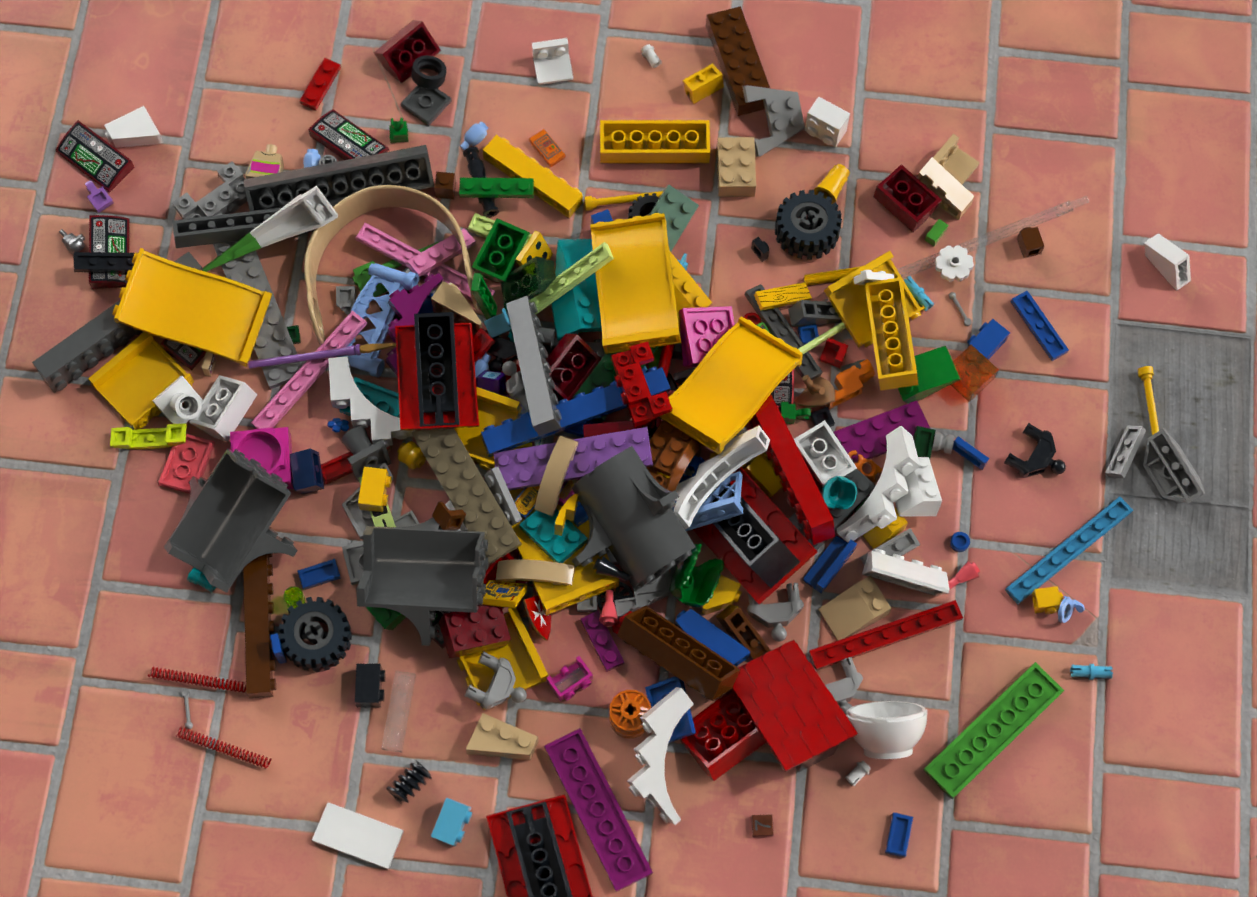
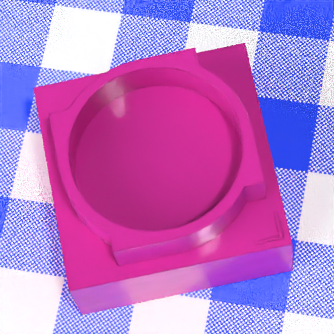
M288 427L230 432L231 450L233 452L237 449L245 454L247 459H255L261 463V466L271 475L274 473L281 477L282 481L288 485L287 489H294L292 486L293 475L290 461L292 442Z

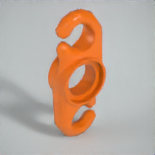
M850 451L848 453L849 457L857 455V451ZM861 454L858 455V462L854 463L857 469L872 482L876 481V474H881L883 470L874 461L864 458ZM864 463L871 465V472L868 474L862 470Z

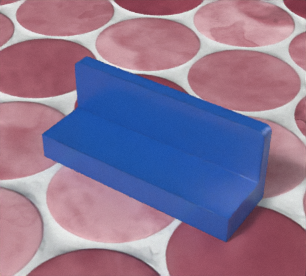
M836 536L806 574L803 581L822 594L855 551L857 543L853 540L847 543L839 536Z

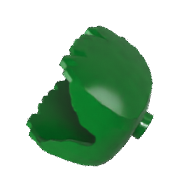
M694 544L696 547L691 551L692 555L677 565L671 579L669 591L677 600L687 606L702 607L709 603V600L713 597L714 590L719 583L724 569V561L715 558L695 567L697 555L701 550V544Z

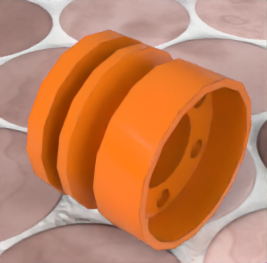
M625 690L619 692L613 698L610 704L609 722L617 735L633 739L646 732L641 725L643 722L640 717L651 709L649 699L637 690ZM629 708L632 709L633 715H629V713H628V709H629Z

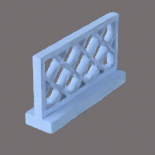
M740 471L729 475L710 494L694 516L691 526L685 529L686 531L743 514V507L740 504L742 473ZM736 480L731 487L727 486L731 481ZM724 489L727 490L721 497L718 496Z

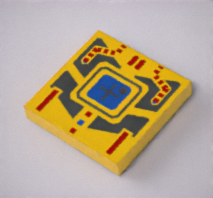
M489 580L486 584V594L483 596L482 605L516 608L527 592V584Z

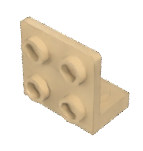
M953 134L933 158L963 185L979 166V162L958 148L959 137Z

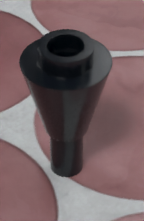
M604 556L602 560L597 559L593 568L596 570L595 574L616 577L625 582L628 581L630 576L618 570Z

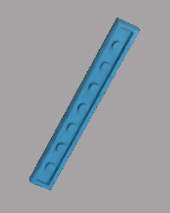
M1118 497L1009 585L1005 591L1017 604H1020L1033 593L1034 589L1041 587L1131 514L1133 509L1121 497Z

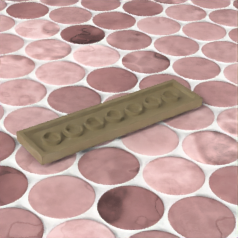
M444 428L413 431V437L456 510L462 509L466 513L463 523L467 530L485 532V539H488V551H486L485 555L489 559L488 565L521 546L522 543L455 429Z

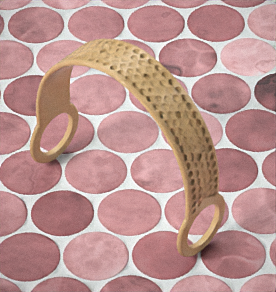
M378 185L357 191L333 207L338 214V218L323 227L314 229L307 245L304 262L310 317L316 338L321 345L324 344L325 333L316 292V276L320 259L329 242L345 225L360 215L378 208L402 207L426 213L443 223L453 233L461 246L472 301L476 310L480 308L471 292L473 272L462 231L453 215L443 204L432 196L413 188L397 185Z

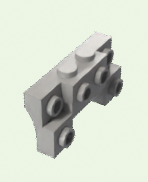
M233 162L217 171L224 183L199 201L195 202L188 193H185L172 202L174 209L183 219L234 213L247 202L244 189L245 178Z

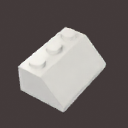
M219 375L202 401L200 414L189 422L212 437L228 442L230 432L235 431L257 394L245 382Z
M918 457L920 467L905 476L909 493L895 501L899 517L937 516L942 498L929 457Z

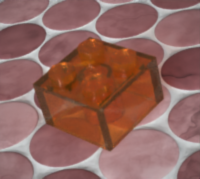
M971 344L953 361L961 380L951 384V386L970 402L995 379L999 369Z

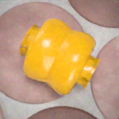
M413 441L404 442L397 451L399 453L398 460L406 464L410 469L420 468L426 461L422 450Z

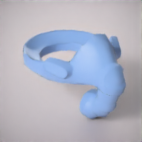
M1064 596L1058 610L1059 622L1066 623L1070 619L1075 607L1078 612L1082 613L1085 610L1084 605L1077 600Z

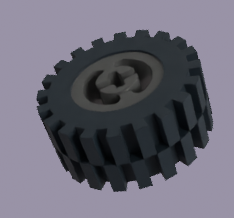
M802 190L799 191L798 196L794 192L790 194V200L787 197L783 200V204H780L775 224L776 240L778 243H781L783 250L788 248L789 255L793 256L796 253L799 259H802L804 255L807 256V260H812L813 255H816L818 259L822 257L823 252L827 255L830 253L831 248L834 249L836 242H838L842 219L841 211H837L838 205L836 202L831 204L832 198L829 196L826 199L823 198L824 193L821 192L815 195L814 190H809V194H805V191Z
M312 597L306 598L307 603L302 604L301 600L297 601L298 607L294 609L290 606L287 609L289 615L284 614L282 616L283 624H279L281 632L279 639L290 661H293L294 665L297 667L302 666L303 670L306 671L312 668L314 672H320V667H323L326 671L330 669V664L338 665L340 657L342 659L345 658V650H349L351 646L349 640H352L351 628L345 613L342 612L337 604L334 606L333 602L329 599L324 602L322 597H317L316 601H313ZM315 621L323 622L329 627L326 638L321 625ZM303 628H305V634L310 643L316 645H309L301 640ZM315 630L318 634L314 636V634H312V631Z

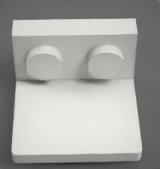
M567 38L532 43V55L538 85L573 80Z

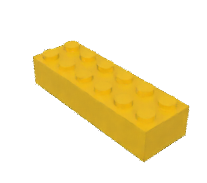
M600 120V163L710 162V120Z
M902 277L864 283L880 391L919 385Z

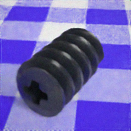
M417 760V765L410 763L411 770H404L406 777L399 775L400 782H392L394 788L387 787L388 792L399 803L401 801L409 803L407 795L414 797L413 789L420 791L421 789L418 784L426 785L425 777L432 779L428 770Z

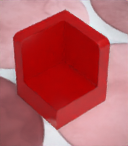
M827 338L820 361L840 369L849 345Z

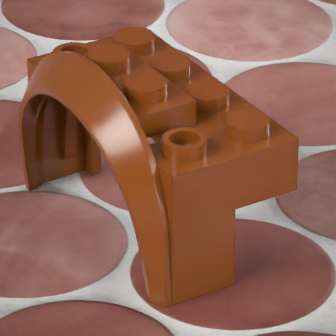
M662 420L650 440L653 466L646 468L662 487L669 491H674L694 455L700 456V442L667 421ZM657 471L669 476V478L657 474Z

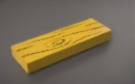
M805 282L756 291L754 294L760 311L793 305L800 300L810 301L812 299Z

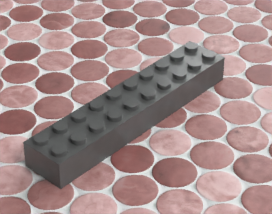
M426 145L244 179V189L250 211L282 208L298 195L304 194L315 186L320 189L331 206H335L341 200L357 191L372 186L397 185L416 190L434 187Z
M189 251L174 261L203 271L201 265ZM121 300L32 362L54 393L64 389L73 379H78L87 369L95 367L101 359L110 356L115 349L124 346L129 342V339L143 332L115 322V316L112 313L115 305H119Z

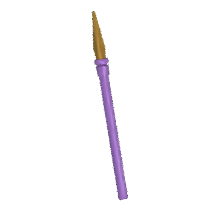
M396 343L365 344L361 346L356 344L355 346L253 360L248 361L249 368H258L344 355H361V353H370L396 346Z

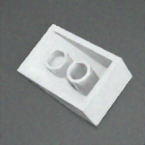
M825 420L794 439L810 473L822 487L830 478L835 476L844 477L857 469Z

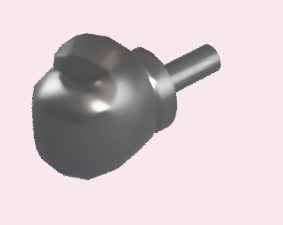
M63 229L59 231L64 237L62 242L70 253L80 252L85 247V238L82 234L75 236L73 233L67 234Z

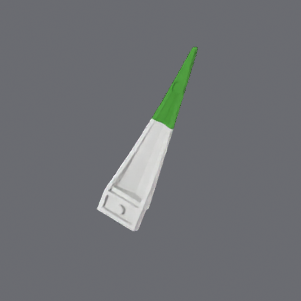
M315 186L304 194L298 195L203 267V271L207 272L265 246L323 227L338 218V214L320 189Z

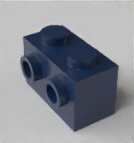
M310 448L291 453L292 486L294 490L301 494H307L324 489L319 452Z

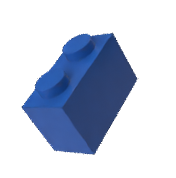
M994 319L989 323L985 322L979 329L980 333L977 336L973 335L967 342L966 352L979 362L983 358L986 363L1009 337L1010 332Z

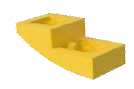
M573 494L562 506L555 522V535L562 536L566 520L574 521L578 505V494Z

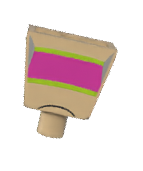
M268 144L265 152H255L247 169L246 179L283 172V159L281 154L276 153L277 146Z

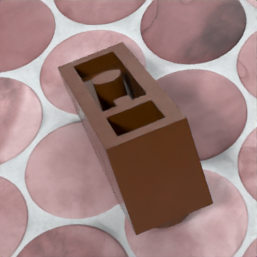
M730 604L716 616L726 632L750 651L749 657L752 660L771 651L740 607Z

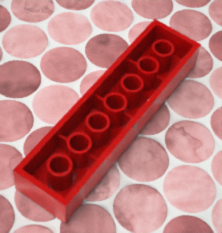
M770 394L749 422L752 429L760 426L769 437L770 442L765 455L768 461L772 460L773 472L776 476L779 475L781 479L779 481L783 492L787 491V499L791 508L795 507V516L798 523H803L805 528L803 532L806 539H810L812 544L816 545L835 537L834 519Z

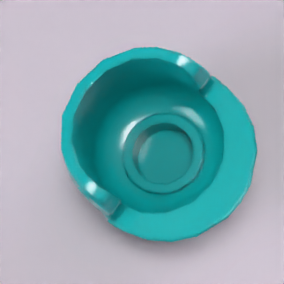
M832 477L823 487V498L829 508L848 509L856 500L857 487L853 481L846 477Z

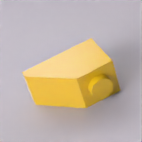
M896 507L897 520L883 529L876 526L863 535L873 549L905 530L908 521L904 517H899Z
M721 575L713 597L702 608V614L707 615L723 610L730 604L732 605L734 601L738 602L742 594L739 591L741 584Z

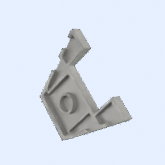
M748 85L742 86L745 103L763 99L770 137L755 140L756 157L762 156L805 128L798 92Z
M383 463L380 468L387 469L389 476H391V481L394 480L386 463ZM359 487L342 506L360 539H363L366 527L375 525L370 511L359 509ZM412 510L393 519L396 527L420 524Z
M609 550L607 556L610 562L617 565L616 559ZM669 570L658 578L655 576L644 587L641 588L638 585L633 588L634 597L615 600L618 619L628 611L634 612L645 605L648 606L671 595L669 591L671 583Z

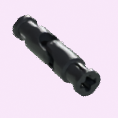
M478 147L465 149L463 155L467 159L470 175L473 178H487L483 161L480 160L478 154ZM478 198L479 203L482 204L484 209V217L491 218L499 213V208L496 207L494 202L495 198Z

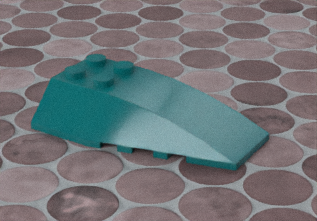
M592 239L558 240L554 277H557L593 251ZM595 273L552 303L551 308L557 340H561L566 333L578 335L579 332L602 331Z

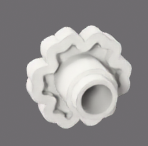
M948 245L940 250L939 256L935 260V269L941 272V278L949 282L954 281V279L962 281L968 278L974 263L973 257L967 255L968 251L966 248H962L959 245L953 248Z

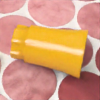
M842 164L834 165L826 177L814 189V194L824 193L823 198L826 199L829 196L832 198L831 204L835 203L850 175L849 170Z

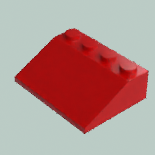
M733 690L693 718L696 734L679 739L713 781L717 780L766 743Z

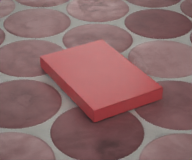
M186 434V443L172 446L158 482L159 486L190 494L189 481L193 476L198 479L200 477L203 478L215 442Z

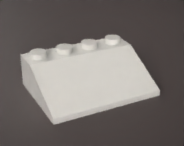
M876 548L867 554L862 572L863 575H871L873 578L934 596L949 593L947 573L943 572L941 567L931 565L929 568L923 566L921 561L912 559L909 562L904 560V556L893 554L892 557L885 555L886 551Z

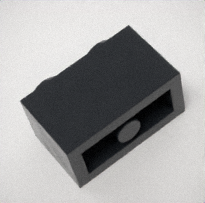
M356 664V707L381 708V701L385 700V690L382 689V682L386 680V671L382 670L381 664Z

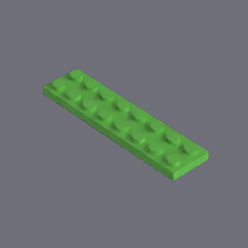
M1035 662L926 766L924 771L953 799L1064 692V689Z

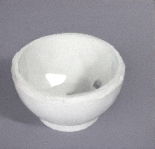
M870 702L853 706L846 711V716L858 733L854 736L855 741L864 749L865 756L875 759H899L912 755L913 747L921 739L927 724V709L922 705L911 702Z

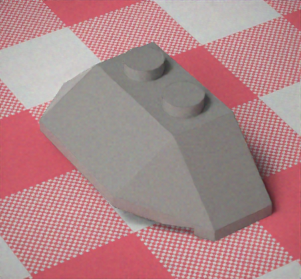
M1164 428L1147 438L1143 466L1163 498L1189 504L1205 494L1198 474L1181 447Z

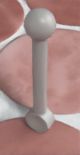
M951 292L949 294V298L953 299L955 305L961 313L964 319V325L970 326L972 320L970 318H967L966 314L964 313L963 309L961 308L959 302L956 299V294L954 292Z
M183 689L181 693L185 701L187 721L185 728L192 729L193 723L190 720L188 700L190 691Z

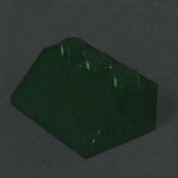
M536 256L510 272L506 281L501 282L504 308L506 309V303L528 296L531 300L544 292L556 278L554 261Z

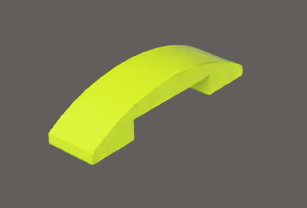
M186 423L168 424L166 428L134 430L130 427L111 428L110 447L121 449H159L186 443L187 425Z

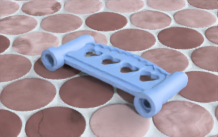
M375 263L369 266L368 274L371 275V278L358 295L351 312L353 310L363 319L369 318L376 327L360 332L358 335H362L368 344H384L388 334V324L393 321L396 314L388 304L389 296L397 289L399 291L403 289L409 291L418 284L419 275L414 272L406 273ZM380 283L389 292L387 295L373 297L376 286ZM373 300L383 310L373 314L366 313V310L370 308L369 303ZM355 338L348 346H352L356 342ZM381 350L348 356L351 367L369 372L371 376L377 378L381 376L384 370L385 361L378 358Z

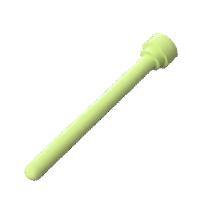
M839 323L799 348L800 352L805 354L826 341L827 338H831L846 328L844 323Z

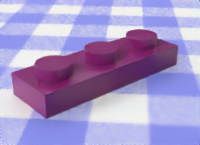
M595 611L581 618V622L606 672L623 665L624 660L607 626L599 622V611Z

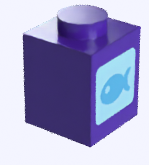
M484 370L476 378V387L502 395L506 391V375L501 372Z

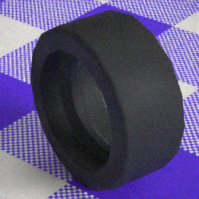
M428 55L421 56L413 62L411 78L414 83L422 88L437 89L445 81L447 68L445 63L439 58ZM431 69L437 72L438 75L428 76L419 70Z

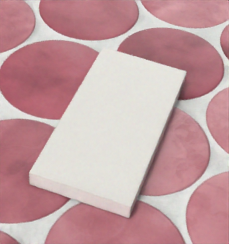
M328 802L312 841L388 870L404 831Z

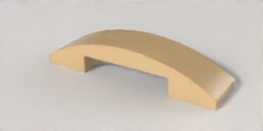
M559 436L546 466L534 510L554 516L570 461H573L579 442Z
M541 560L498 561L496 581L551 582L553 585L572 586L575 566Z

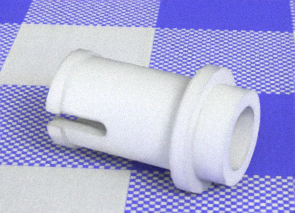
M648 44L641 49L642 56L646 57L652 68H656L662 63L655 53L653 46Z
M862 760L857 763V766L845 778L852 786H855L866 774H870L871 768Z

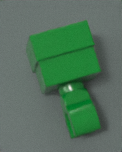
M391 118V125H389L390 143L409 142L407 122L403 121V118H400V121H394Z
M781 402L778 408L786 424H794L796 417L802 420H809V416H811L810 408L796 410V404H789V402Z

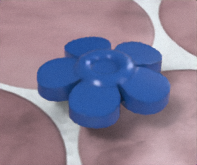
M333 418L327 425L329 428H333L332 431L334 432L349 430V422L340 418Z

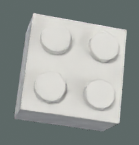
M818 96L807 113L804 131L812 137L821 139L825 144L836 147L847 131L850 113Z

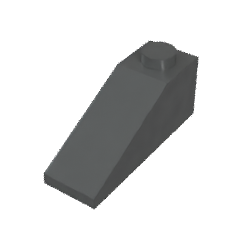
M800 300L788 309L793 327L815 324L820 326L842 322L831 302Z

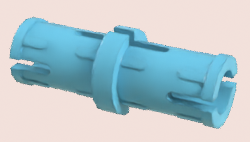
M908 276L907 279L905 278V284L916 301L925 307L924 311H928V307L929 309L933 307L934 302L924 293L925 290L919 287L911 276Z
M1089 664V666L1071 665V677H1087L1089 680H1094V678L1112 679L1113 676L1112 666H1095L1094 664Z

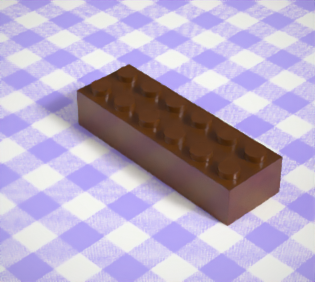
M741 6L708 14L706 16V28L737 116L764 110L763 99L745 103L742 86L748 85L770 88Z
M646 605L625 616L617 634L626 644L639 650L642 655L649 657L658 666H662L673 676L678 677L689 687L694 688L711 701L733 688L741 670Z

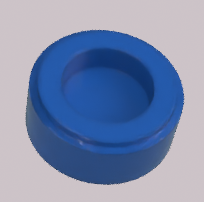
M956 532L950 539V546L956 552H964L970 545V538L964 532Z

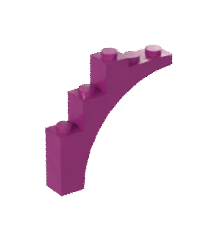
M440 273L435 276L433 274L429 275L424 279L425 283L420 287L417 284L409 290L410 294L405 289L401 291L397 289L389 296L388 304L400 319L396 318L388 324L387 333L394 343H396L395 326L414 325V314H418L422 303L428 295L442 283L444 278ZM396 348L387 353L388 357L385 362L398 377Z

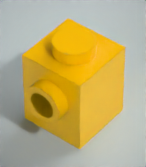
M1058 586L1034 589L1031 594L1035 613L1045 612V614H1054L1059 610L1063 600L1062 592H1059Z

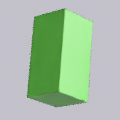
M938 219L927 233L925 241L935 246L947 231L948 224Z

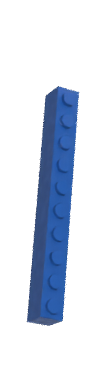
M652 367L646 370L644 377L651 396L670 391L671 388L662 367L659 369ZM613 381L610 383L611 386L606 388L599 386L594 388L592 393L585 395V392L575 395V399L558 401L556 407L562 416V420H559L561 428L541 436L538 435L532 426L530 412L520 415V418L516 420L512 418L501 422L502 425L497 427L494 425L485 427L484 431L481 432V438L488 457L494 456L493 453L511 450L627 408V404H623L621 399V387L618 388L616 382Z

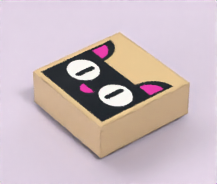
M206 352L201 368L205 376L211 377L217 359L210 352Z

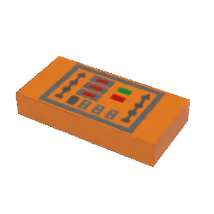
M544 129L529 138V142L550 167L566 158L564 152Z

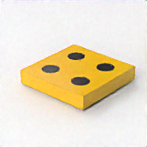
M534 231L515 260L527 279L534 283L552 257L553 252L542 234Z

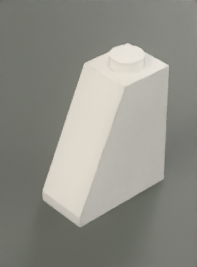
M144 106L104 125L107 130L104 134L108 142H113L116 148L163 143L158 129Z
M1159 233L1144 243L1145 256L1175 290H1179L1191 281L1189 254Z

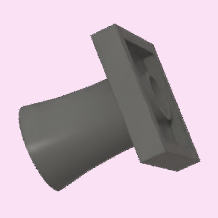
M364 427L352 428L342 437V443L353 454V456L348 458V461L358 482V478L363 475L364 467L380 468L383 463H386L387 466L391 464L383 441L380 440L372 445Z

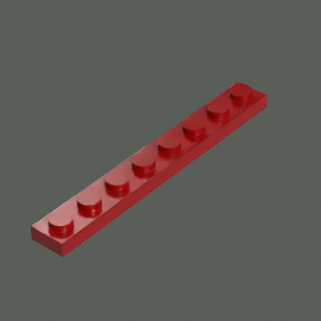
M956 600L809 650V655L814 668L819 670L839 663L845 658L848 660V657L854 658L958 622L963 619Z

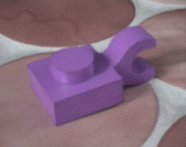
M91 180L85 183L90 193L87 198L98 213L114 204L103 187L97 189Z

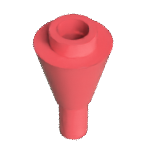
M967 561L955 577L948 581L949 589L959 583L978 578L980 570L974 562L970 563Z
M606 590L605 602L599 618V622L607 627L614 626L619 621L613 602V590Z

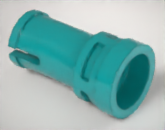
M195 567L190 571L187 581L195 585L198 584L211 593L216 589L215 586L209 583L202 571L200 572Z

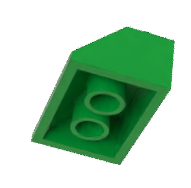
M497 218L472 265L475 273H480L482 277L491 281L505 282L530 232Z

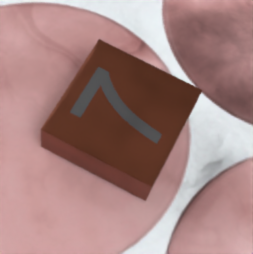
M752 815L753 837L773 836L772 815Z

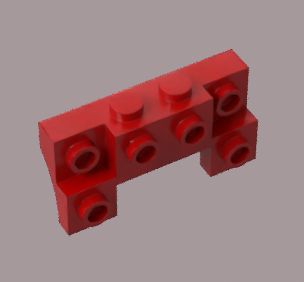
M648 341L630 346V350L611 355V361L616 373L614 377L618 388L621 387V399L623 404H627L634 427L645 425L661 415L672 412L667 392L651 396L641 366L654 361Z

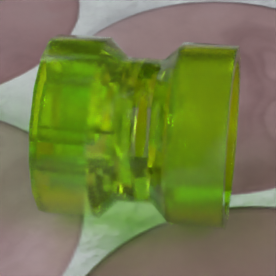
M292 586L284 592L283 596L288 608L290 606L294 609L298 607L296 602L301 600L302 604L306 602L305 596L299 587Z

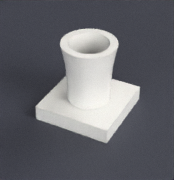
M180 376L152 401L172 424H184L200 414L203 399L186 379Z

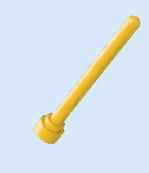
M663 191L649 192L648 194L652 196V193H656V196L659 197ZM647 193L599 199L592 196H584L585 211H591L593 208L602 205L637 201V197L640 195L644 197V194Z
M1144 366L1138 368V376L1144 383L1151 432L1154 435L1159 431L1151 383L1154 372L1152 366Z

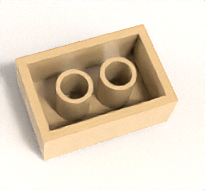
M718 137V197L755 196L754 137Z

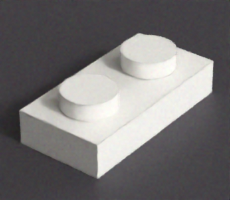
M863 270L860 272L861 274L853 277L854 284L865 285L864 283L893 279L894 274H886L885 271L872 272V270Z

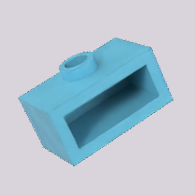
M446 798L431 837L456 846L457 842L461 843L465 834L462 831L465 823H469L472 817L471 807Z

